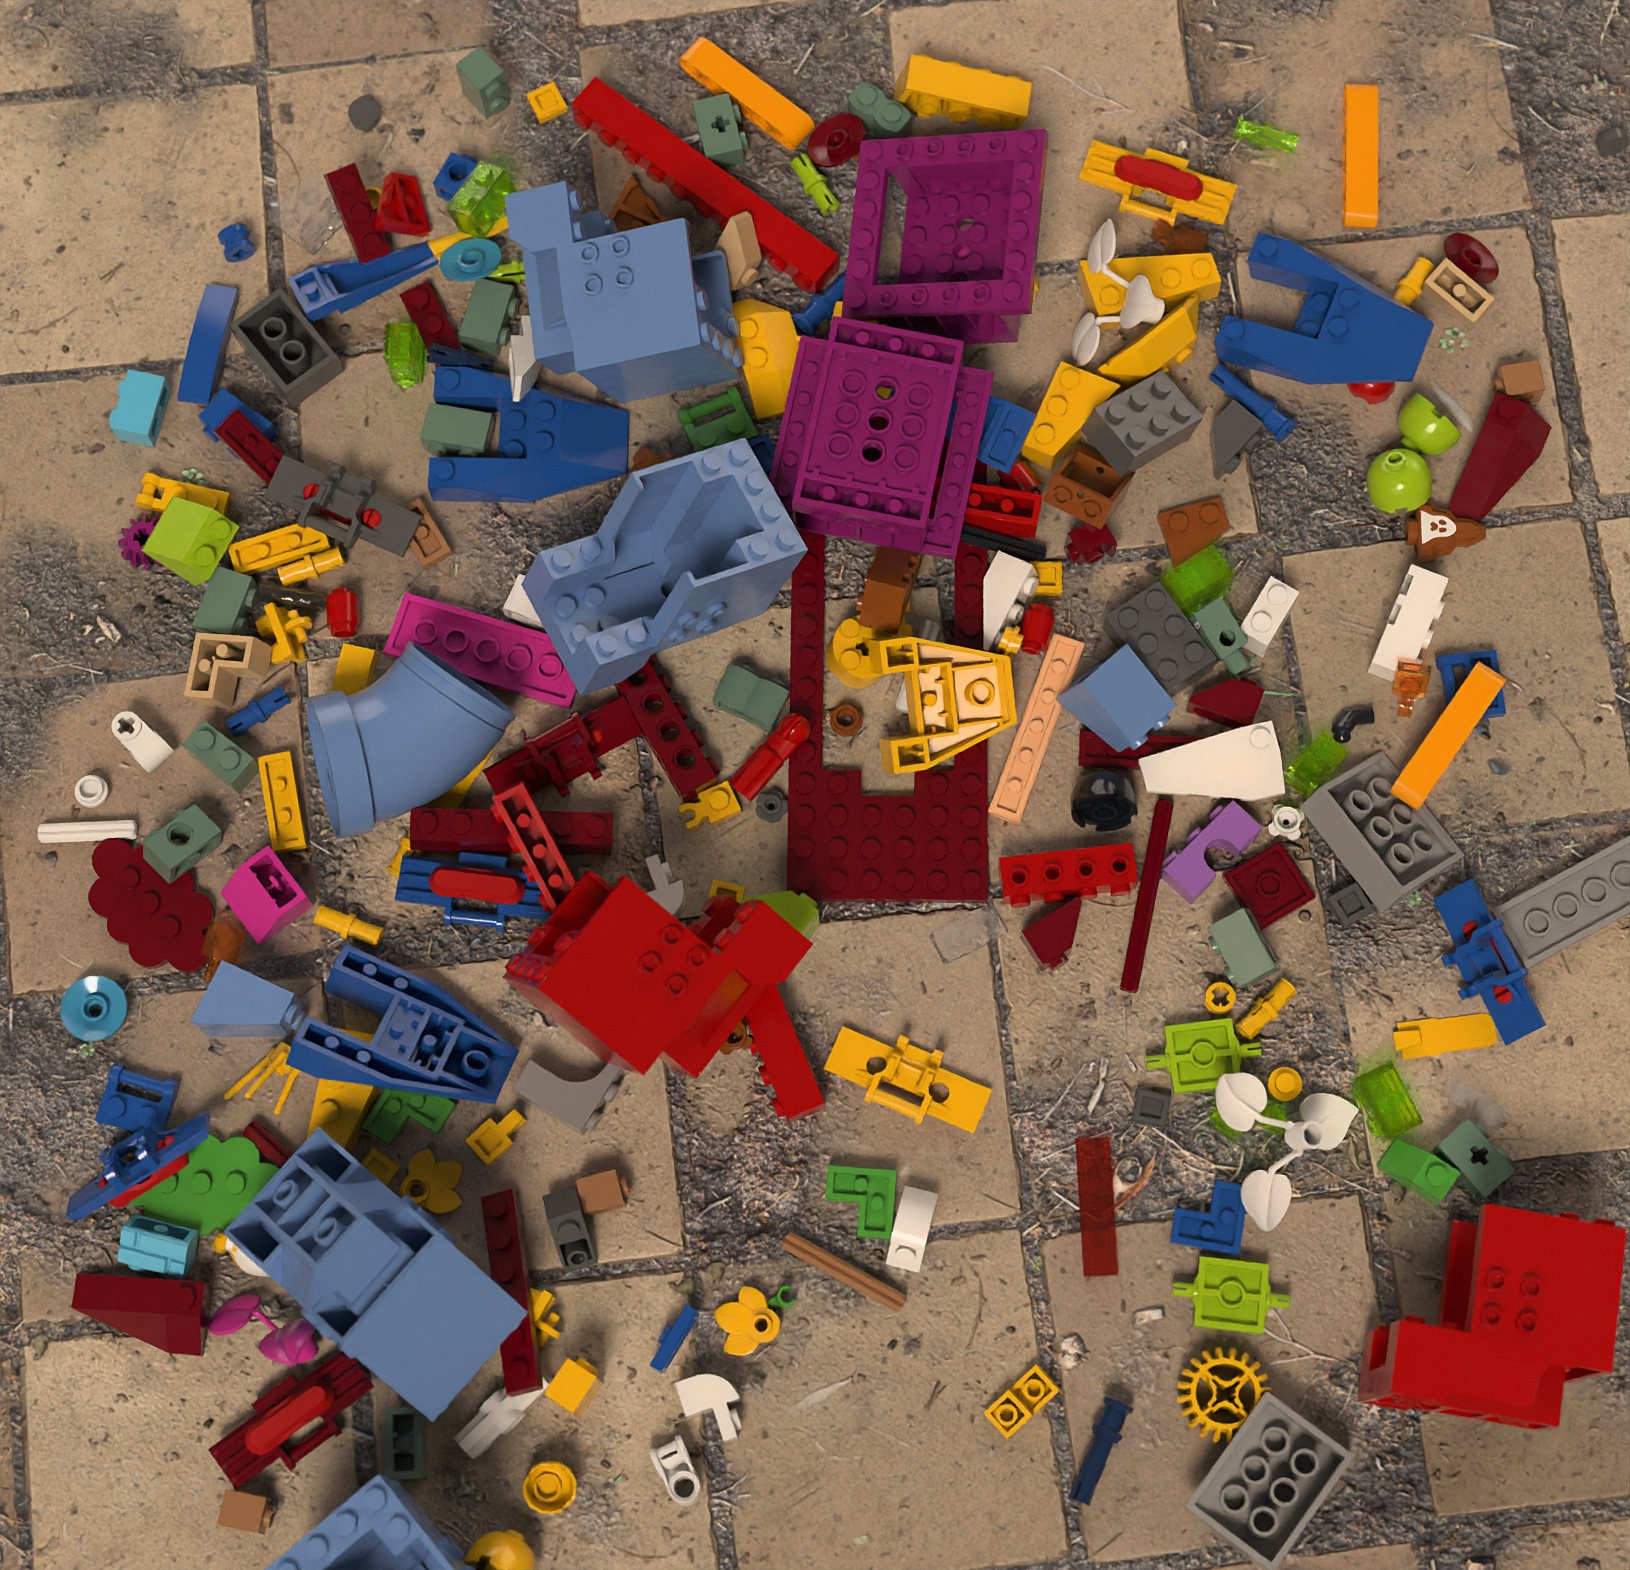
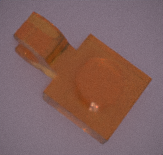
M1159 218L1150 236L1155 241L1169 246L1165 255L1203 253L1209 242V238L1183 224L1176 231L1168 222Z
M1398 661L1391 694L1399 695L1397 716L1410 718L1414 697L1425 698L1431 677V666Z
M215 921L210 922L201 955L210 957L203 980L211 982L222 960L230 964H236L245 931Z

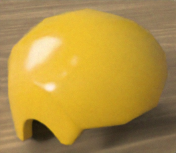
M541 1461L534 1465L524 1477L523 1496L529 1507L540 1514H557L566 1509L575 1500L577 1481L571 1469L560 1461Z

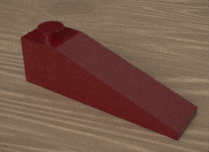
M1496 392L1447 508L1456 518H1467L1480 524L1499 503L1500 499L1540 457L1552 427L1528 403Z
M76 1274L71 1308L167 1353L203 1357L213 1287L201 1282L171 1279Z

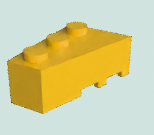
M1061 361L1037 412L1038 416L1023 445L1021 458L1052 470L1078 443V440L1083 435L1081 429L1093 409L1119 395L1121 385Z

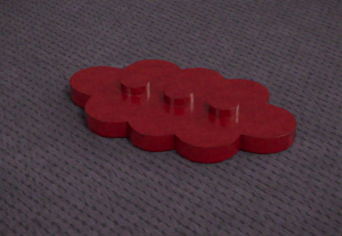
M118 838L107 839L101 842L94 849L92 855V866L100 878L91 886L88 893V901L92 910L97 915L107 919L109 935L116 942L128 945L132 959L143 968L155 969L169 962L179 972L186 974L202 970L208 964L211 957V945L203 933L212 925L215 914L210 900L203 894L195 892L196 884L191 873L187 871L173 883L169 884L143 858V845L134 850L127 842Z

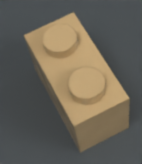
M1447 258L1426 279L1422 289L1423 292L1470 331L1490 311L1495 301L1493 296Z

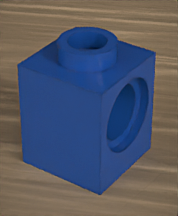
M451 152L433 182L437 197L465 209L482 180L479 164L468 155L462 154L459 156ZM458 175L466 176L460 181L453 180Z

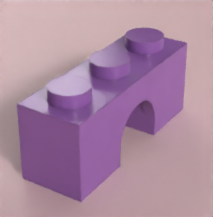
M1234 801L1226 808L1222 804L1219 805L1208 818L1211 823L1204 830H1201L1199 827L1194 830L1185 841L1188 846L1180 854L1175 850L1162 864L1165 869L1161 878L1190 905L1214 882L1216 873L1206 864L1204 853L1211 848L1218 847L1227 850L1237 859L1259 836L1263 828Z

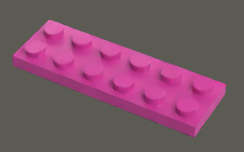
M405 592L383 651L385 656L395 659L399 658L406 649L405 646L408 641H411L441 658L476 683L567 710L572 709L578 690L548 634Z

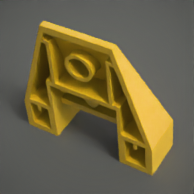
M903 635L868 639L871 672L883 675L904 672L910 734L879 738L882 769L884 772L900 774L926 770L1017 723L1009 656Z

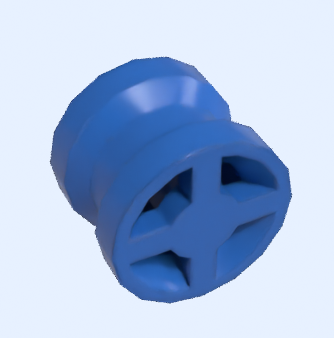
M244 224L227 226L218 233L219 242L225 247L224 256L229 262L246 260L256 251L253 242L248 239L250 233Z

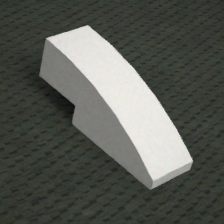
M521 316L519 335H511L508 366L514 402H519L529 392L537 380L542 364L535 360L530 316Z

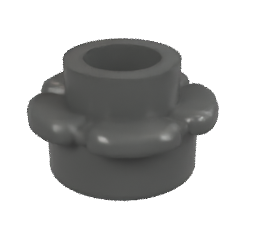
M778 791L762 793L756 800L757 807L755 810L757 816L770 823L780 821L788 811V803ZM774 804L775 807L773 809H769L768 805Z

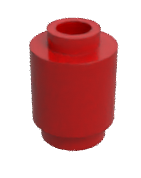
M1017 458L1010 474L998 470L999 482L1005 489L1024 490L1043 495L1041 492L1044 487L1043 483L1025 461L1020 462Z
M336 588L332 590L331 594L326 596L327 628L331 630V636L350 638L357 635V628L360 627L359 596L353 593L350 588Z
M1030 604L1028 610L1024 611L1018 634L1024 636L1020 645L1023 652L1039 655L1040 652L1048 650L1056 621L1053 617L1054 610L1041 604Z

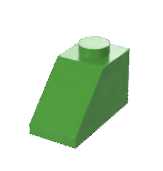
M1395 1139L1377 1167L1435 1207L1444 1199L1460 1174L1459 1171L1432 1153L1398 1139Z

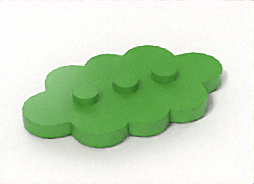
M208 1134L207 1140L188 1151L189 1163L183 1169L128 1204L144 1207V1217L199 1231V1237H205L215 1232L218 1228L225 1231L280 1169L275 1165L262 1163L261 1152L247 1138L233 1137L222 1143L213 1135Z

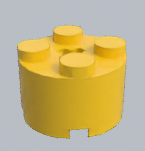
M856 615L844 620L830 639L826 649V662L831 673H834L842 684L851 688L863 689L873 686L886 675L871 672L868 639L895 636V634L860 626V615ZM857 648H862L863 652H866L867 655L862 656V651Z

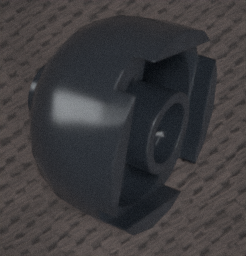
M1099 769L1084 775L1078 780L1071 794L1072 819L1076 824L1085 829L1086 823L1088 825H1097L1095 831H1115L1128 826L1131 823V817L1134 814L1135 816L1138 814V803L1134 786L1124 775L1112 770Z

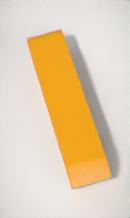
M699 37L679 58V64L686 73L716 96L729 93L731 103L738 104L740 114L787 149L794 151L814 130L815 124L804 111L706 38Z
M1345 84L1343 92L1342 224L1343 228L1375 229L1378 220V85Z
M1478 661L1389 793L1418 811L1507 679Z

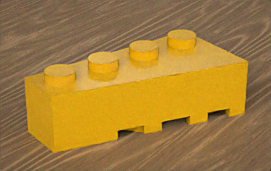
M911 54L896 80L893 100L902 104L909 112H918L917 118L930 120L931 115H943L949 118V122L954 123L977 119L976 123L980 126L1019 130L1028 116L1032 83L1023 81L1017 76H1001L993 74L987 69L976 70L964 67L958 62H943L932 59L925 54Z
M1211 253L1114 258L1108 263V267L1113 273L1129 283L1137 275L1146 276L1154 297L1164 301V313L1172 311L1194 292L1199 295V302L1216 298L1221 286V278ZM1088 260L1079 261L1077 278L1089 312L1094 314L1095 319L1105 316H1120L1126 299L1127 289L1102 273L1101 270L1096 274L1092 273L1088 267ZM1102 323L1099 326L1100 332L1121 326V323Z
M338 1029L369 1044L375 1035ZM319 1079L307 1139L319 1127L351 1155L361 1134V1125L373 1109L375 1099L381 1088Z

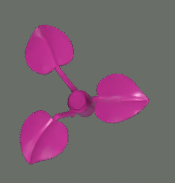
M243 1294L230 1299L213 1314L206 1326L212 1334L228 1335L244 1327L251 1317H257L271 1330L261 1340L259 1351L266 1358L283 1364L296 1366L297 1363L307 1362L314 1358L320 1349L312 1335L315 1327L305 1317L284 1325L282 1328H278L262 1311L257 1309L262 1300L256 1294Z

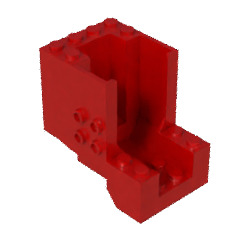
M586 870L542 927L537 926L530 933L526 940L529 944L521 954L516 953L505 966L507 972L502 978L601 1060L643 1076L659 1057L675 1072L697 1079L766 987L771 983H783L813 945L812 942L763 900L750 899V901H745L740 905L730 895H714L704 904L702 908L704 913L699 920L685 927L626 876L621 875L618 878L619 882L613 889L596 873Z
M1492 1204L1481 1206L1478 1225L1460 1222L1457 1219L1449 1220L1437 1326L1424 1324L1425 1319L1421 1317L1403 1315L1402 1320L1392 1322L1391 1326L1377 1325V1330L1373 1329L1366 1332L1357 1402L1403 1411L1413 1408L1536 1431L1559 1427L1564 1382L1572 1383L1612 1373L1627 1229L1615 1227L1616 1222L1608 1219H1594V1222L1591 1223L1580 1221L1581 1216L1574 1213L1560 1212L1559 1216H1552Z

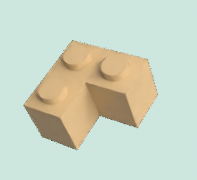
M196 633L184 696L202 706L232 708L238 677L267 679L273 647L253 636Z

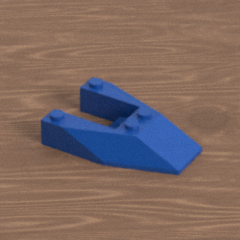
M1258 232L1248 257L1251 278L1307 292L1308 295L1293 332L1225 315L1214 342L1219 361L1308 385L1413 381L1433 330L1434 322L1353 271L1290 240Z
M435 367L433 397L436 404L480 412H500L498 458H429L428 490L433 501L531 503L627 474L629 412L535 381L529 392L519 402H514L509 375L469 367Z
M345 944L332 967L324 991L383 1017L369 1044L306 1016L293 1040L285 1064L319 1079L426 1096L495 1104L519 1050L439 985Z

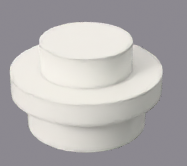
M97 775L84 776L75 786V797L85 807H98L108 797V785L104 779Z

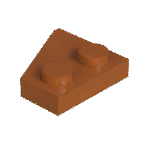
M631 177L608 215L614 221L617 233L667 222V219L657 211V207L652 200L647 198L638 187L637 181Z
M1220 497L1162 512L1157 515V521L1175 575L1180 574L1192 560L1202 555L1209 545L1220 539L1230 527Z

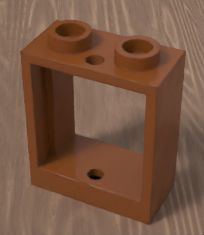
M1077 445L1054 473L1043 501L1102 530L1124 500L1135 472H1131L1121 478L1104 457ZM1097 467H1102L1104 472L1098 471ZM1078 492H1083L1084 496L1078 494Z

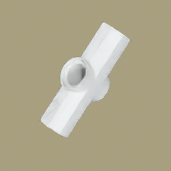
M542 1376L544 1389L515 1397H509L506 1395L505 1388H500L483 1403L479 1409L480 1412L454 1437V1440L473 1460H476L501 1434L503 1436L506 1435L526 1415L525 1411L547 1390L550 1384Z

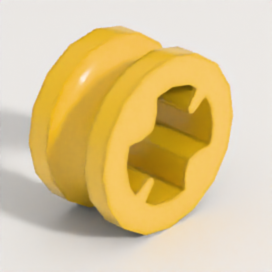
M1224 982L1212 984L1204 996L1206 1008L1216 1015L1228 1013L1236 1000L1235 991L1229 984ZM1214 991H1218V994L1223 991L1228 995L1225 999L1226 1006L1222 1007V1003L1219 1006L1213 1004Z

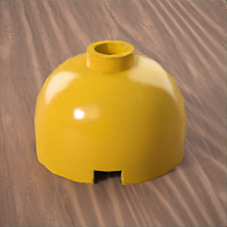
M506 1529L505 1532L495 1531L482 1535L475 1541L464 1560L466 1566H473L476 1570H536L535 1556L531 1548L524 1542V1536L511 1529Z

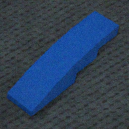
M206 285L190 336L177 395L178 401L208 405L211 402L226 361L224 350L232 331L229 324L232 323L231 318L239 299L238 288Z

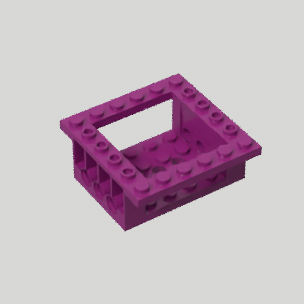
M1046 129L861 141L841 317L857 321H876L879 325L887 324L889 327L965 341L964 344L1018 342L1020 316L1022 314H1032L1049 138ZM889 174H893L908 196L898 285L877 286ZM964 220H974L970 229L965 231L959 230ZM961 249H971V253L966 259H956ZM961 277L968 278V281L955 282Z
M833 316L828 340L801 335L769 476L771 485L796 529L956 560L994 372L962 366L965 341ZM879 387L890 388L895 391V394L892 398L885 400L877 396L876 390ZM952 401H957L934 517L930 519L931 501ZM880 416L888 421V426L884 430H874L869 425L870 420ZM873 447L877 448L882 456L879 460L870 462L864 459L862 454L867 448Z

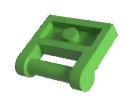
M736 386L726 389L725 394L690 409L684 407L676 411L694 453L738 439L746 438L748 442L758 437ZM732 405L735 411L697 428L692 423V421Z

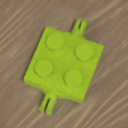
M1232 1018L1164 1026L1163 1031L1166 1044L1164 1054L1144 1056V1063H1146V1071L1166 1068L1171 1077L1173 1095L1216 1090L1218 1080L1222 1074L1240 1073L1242 1058L1260 1057L1262 1052L1260 1042L1240 1045L1234 1035Z
M1200 1256L1198 1273L1193 1284L1175 1281L1172 1283V1288L1175 1289H1172L1171 1296L1192 1298L1194 1306L1193 1327L1263 1335L1265 1316L1269 1307L1288 1310L1291 1307V1303H1288L1291 1301V1295L1271 1293L1268 1283L1269 1264Z

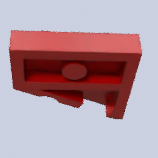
M391 172L384 178L374 225L375 230L417 237H425L431 232L417 176Z

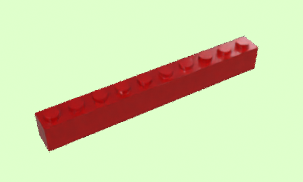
M596 76L571 103L573 119L582 129L592 130L608 148L615 147L621 152L623 158L633 166L638 164L645 169L650 179L658 184L660 182L664 183L670 188L671 193L680 201L687 200L694 206V209L700 216L705 219L711 218L722 231H724L730 217L745 211L751 214L761 256L768 260V264L776 272H784L790 276L793 283L802 291L806 292L809 290L815 295L818 294L840 269L839 254Z

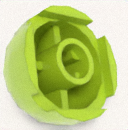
M1418 393L1405 403L1397 419L1398 429L1404 437L1400 443L1406 449L1414 452L1419 451L1426 456H1438L1446 453L1458 443L1462 434L1445 415L1442 416L1435 410L1436 407Z
M1402 448L1388 450L1377 456L1368 468L1366 487L1370 502L1377 509L1387 513H1396V509L1407 508V512L1425 504L1432 494V476L1427 462L1416 452Z

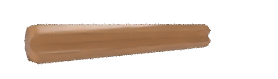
M792 1231L785 1235L781 1243V1247L784 1250L893 1311L899 1312L906 1301L905 1294Z

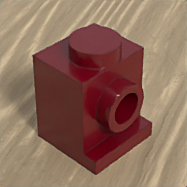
M1087 523L1067 533L1064 551L1071 564L1076 563L1078 566L1085 562L1093 564L1105 556V552H1107L1109 557L1116 554L1117 542L1107 524L1101 530Z

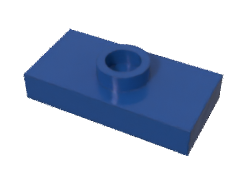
M686 1305L673 1326L667 1324L658 1339V1342L662 1345L650 1363L652 1369L661 1374L666 1372L699 1318V1314L695 1309Z

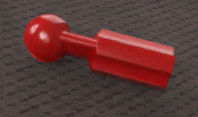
M791 713L784 716L776 730L763 745L761 744L729 783L752 802L780 770L799 744L807 740L810 734L809 721L799 713Z

